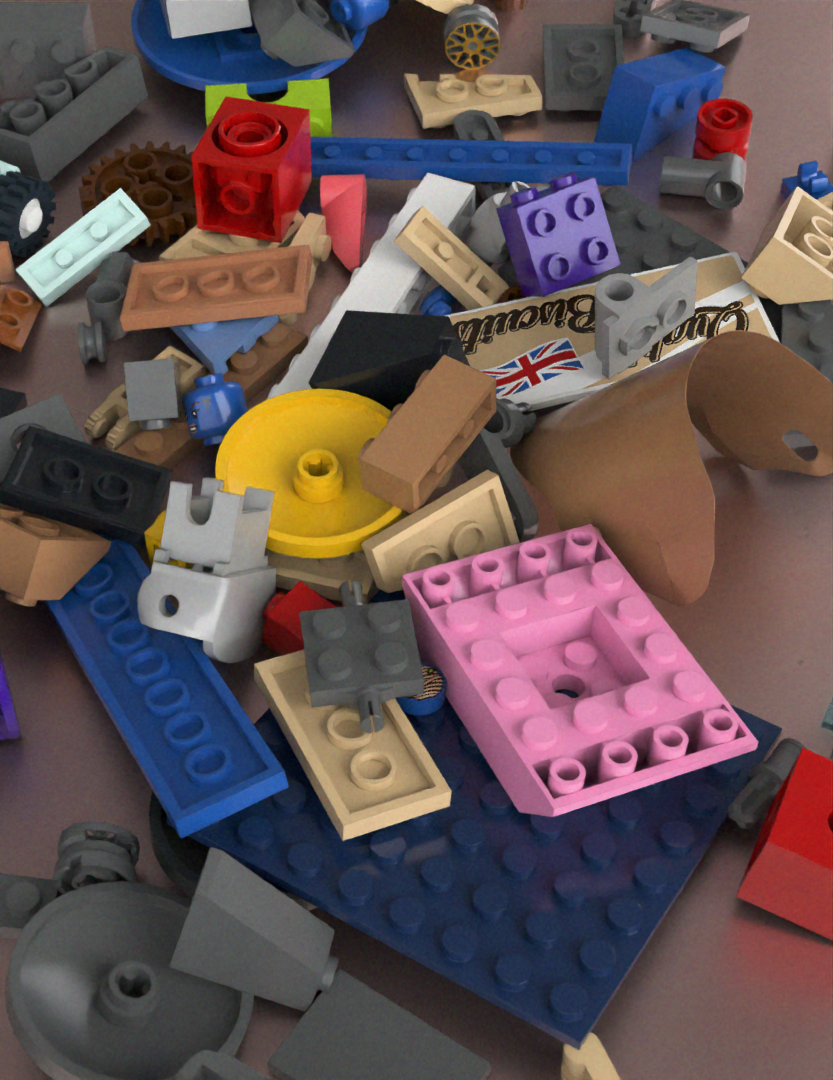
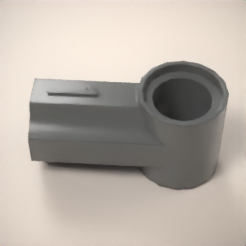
M730 152L718 154L711 160L664 156L659 192L660 194L706 198L707 202L714 208L729 210L737 207L743 200L747 165L742 157Z
M112 252L108 259L103 260L96 282L91 284L86 290V301L91 326L93 327L96 321H102L105 340H117L130 333V331H123L120 315L132 265L138 264L140 261L134 260L127 252Z

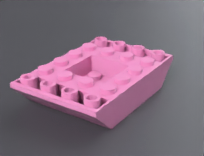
M592 524L402 575V586L405 598L409 599L421 658L425 663L434 665L442 671L447 681L445 696L513 804L521 813L555 817L757 750V739ZM568 689L576 692L579 697L571 698L566 694L556 693L555 691Z

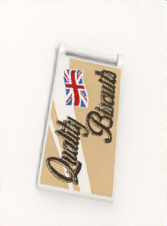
M736 252L697 260L695 314L654 344L651 351L622 373H616L610 379L602 375V362L598 359L595 352V288L598 282L559 290L545 297L531 296L445 315L449 316L457 337L462 342L463 350L470 366L496 378V398L509 399L515 405L526 402L532 407L530 411L579 400L723 332L735 330L751 331L769 336L779 342L758 295L741 278L745 267ZM679 264L630 275L636 277L647 286H651Z

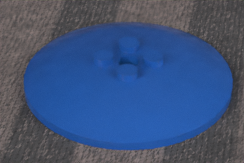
M137 0L131 16L134 43L142 58L154 70L170 80L205 91V86L244 83L247 84V94L282 91L288 89V81L319 79L331 73L349 59L343 58L293 67L281 58L274 60L261 48V39L253 23L252 27L172 39L168 34L159 0ZM368 26L358 31L346 27L355 52L362 44Z

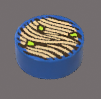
M421 662L424 677V694L395 698L403 712L411 715H427L437 711L443 705L447 681L442 671L434 665Z

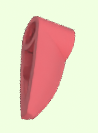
M365 174L322 175L320 179V203L322 215L325 216L326 235L331 236V248L336 256L353 273L357 267H362L367 210Z

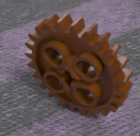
M148 141L145 149H139L136 144L132 143L130 144V152L126 153L116 148L114 149L115 157L113 159L102 155L100 157L101 166L90 165V175H84L81 178L83 186L79 187L83 216L121 188L147 217L151 226L129 242L131 246L139 238L145 239L147 246H152L154 238L158 237L168 244L170 243L171 234L175 233L179 237H183L186 234L185 229L187 227L192 229L197 225L191 160L193 152L186 154V146L183 144L175 150H171L170 144L167 141L160 148H154L153 142Z

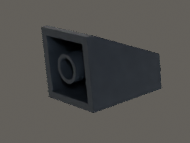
M346 310L308 383L312 389H335L359 394L380 403L392 412L396 405L405 403L414 392L417 381L425 370H432L443 355L449 356L468 366L470 364L449 316Z

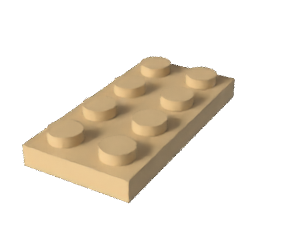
M304 650L254 664V680L342 841L450 806L452 792L395 698L381 704L382 715L385 721L383 729L375 733L373 717L370 715L371 733H366L360 728L358 706L353 707L339 704L311 707Z

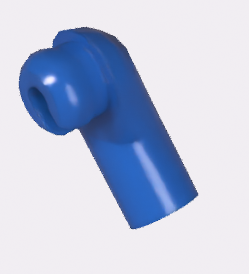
M440 284L423 299L419 309L420 315H450L452 313L450 305L458 300Z

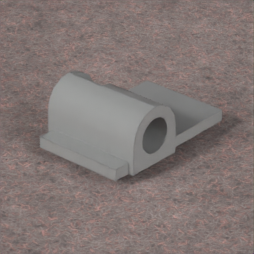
M691 256L651 286H647L636 277L623 273L607 275L596 284L595 352L598 359L602 362V375L610 379L616 373H622L651 351L654 344L695 314L696 259Z

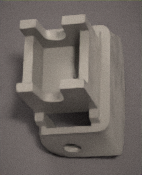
M203 477L201 495L191 497L193 484L171 481L161 547L155 549L153 560L156 561L152 563L151 573L143 580L137 594V611L140 622L154 629L203 640V651L210 659L225 663L241 662L253 656L265 645L262 642L266 619L262 615L269 602L276 595L277 566L268 564V555L264 554L275 491L249 486L246 487L245 495L223 491L224 480ZM179 560L195 565L188 569L168 564V561ZM169 595L175 596L179 603V609L175 615L170 614L165 607V601Z

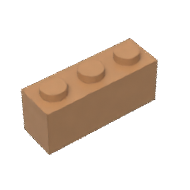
M446 355L441 357L432 370H425L419 377L414 392L405 403H399L394 407L383 430L375 439L370 438L363 445L358 457L362 490L410 514L419 510L496 412V378Z

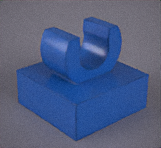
M817 161L800 164L797 176L782 179L780 193L785 200L797 186L816 200L833 192V186L829 182L828 176L822 170L817 171Z

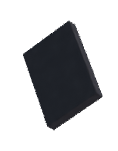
M29 425L0 487V503L146 548L144 532L154 524L158 516L173 470Z

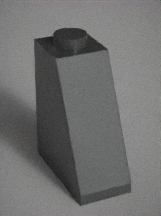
M210 847L169 967L306 1012L311 1006L317 990L326 993L329 991L339 957L329 954L335 932L332 927L224 851Z

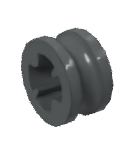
M96 321L93 327L86 326L84 322L78 323V343L82 364L89 363L92 358H97L99 362H106L107 353L103 322Z

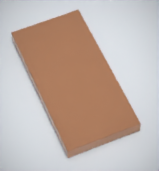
M310 245L132 265L120 315L123 331L306 312L312 266Z

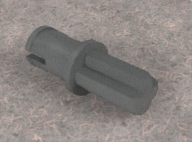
M792 738L783 739L765 762L756 764L750 769L748 776L751 777L750 782L728 807V817L736 821L740 828H751L772 804L802 747L806 748L801 742Z

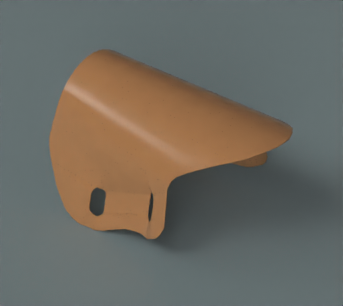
M743 330L723 332L536 419L535 429L531 433L523 434L521 441L511 447L510 456L512 463L519 473L550 502L561 532L592 524L593 527L599 529L605 543L642 591L677 606L688 605L697 601L708 588L714 563L715 520L713 488L701 461L692 424L716 451L752 470L780 469L817 477L833 473V384L815 367L769 336ZM790 430L802 432L818 449L815 460L805 461L800 458L783 441V435ZM658 544H659V546H660L661 554H662V557H663V560H664V563H665L667 572H666V570H665V567H664V564H663V561H662V558H661V555H660V552H659Z

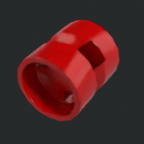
M727 98L713 99L700 106L697 113L696 138L693 145L692 158L711 160L718 154L730 152L739 155L747 162L748 141L753 121L751 110L745 104Z

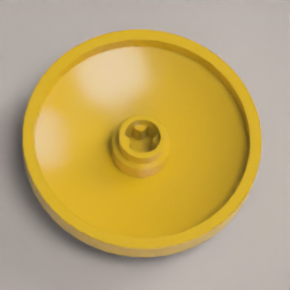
M305 389L281 394L248 410L231 426L220 444L216 457L215 474L216 479L224 480L223 491L245 495L246 487L249 486L275 491L265 547L274 552L288 556L315 559L348 555L363 550L361 543L404 519L409 514L362 490L361 471L358 465L360 451L370 438L375 439L383 430L391 413L389 409L370 398L335 389Z

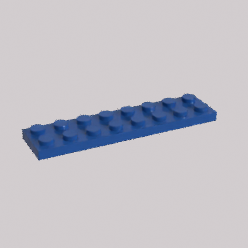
M108 536L104 537L111 541L109 551L60 600H43L179 837H186L288 788L289 785L284 769L195 638L154 629L141 624L137 611V594L143 580L151 572L131 543ZM167 597L165 607L170 614L175 615L177 610Z

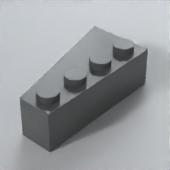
M106 46L65 69L66 77L62 80L43 81L32 87L34 95L17 105L12 99L0 105V161L19 167L22 174L46 183L51 181L57 173L74 159L81 156L82 152L100 137L107 134L114 125L126 115L132 113L139 104L149 97L137 54Z

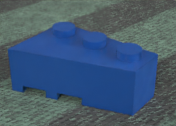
M688 47L615 66L594 143L632 144V163H634L695 119L700 106L705 102L719 98L723 88L721 81L726 67Z

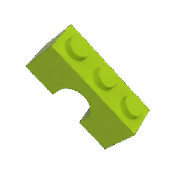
M329 79L288 81V92L283 98L274 102H265L310 109V137H333ZM246 83L205 86L207 128L225 96L253 100L247 94Z

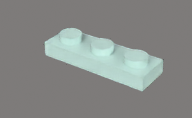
M119 188L15 270L47 307L100 266L103 260L111 256L112 252L119 251L151 225L143 212Z

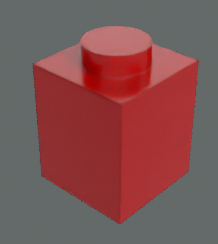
M299 581L287 595L282 592L276 594L265 608L262 615L266 619L262 642L281 656L304 650L300 612L336 608V606Z

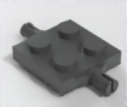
M352 580L353 596H351L349 583L345 581L339 587L342 607L300 612L311 707L339 704L353 707L358 706L361 730L371 733L370 715H372L376 733L382 730L385 725L381 709L382 703L396 697L424 694V677L409 599L364 604L361 584L358 581Z

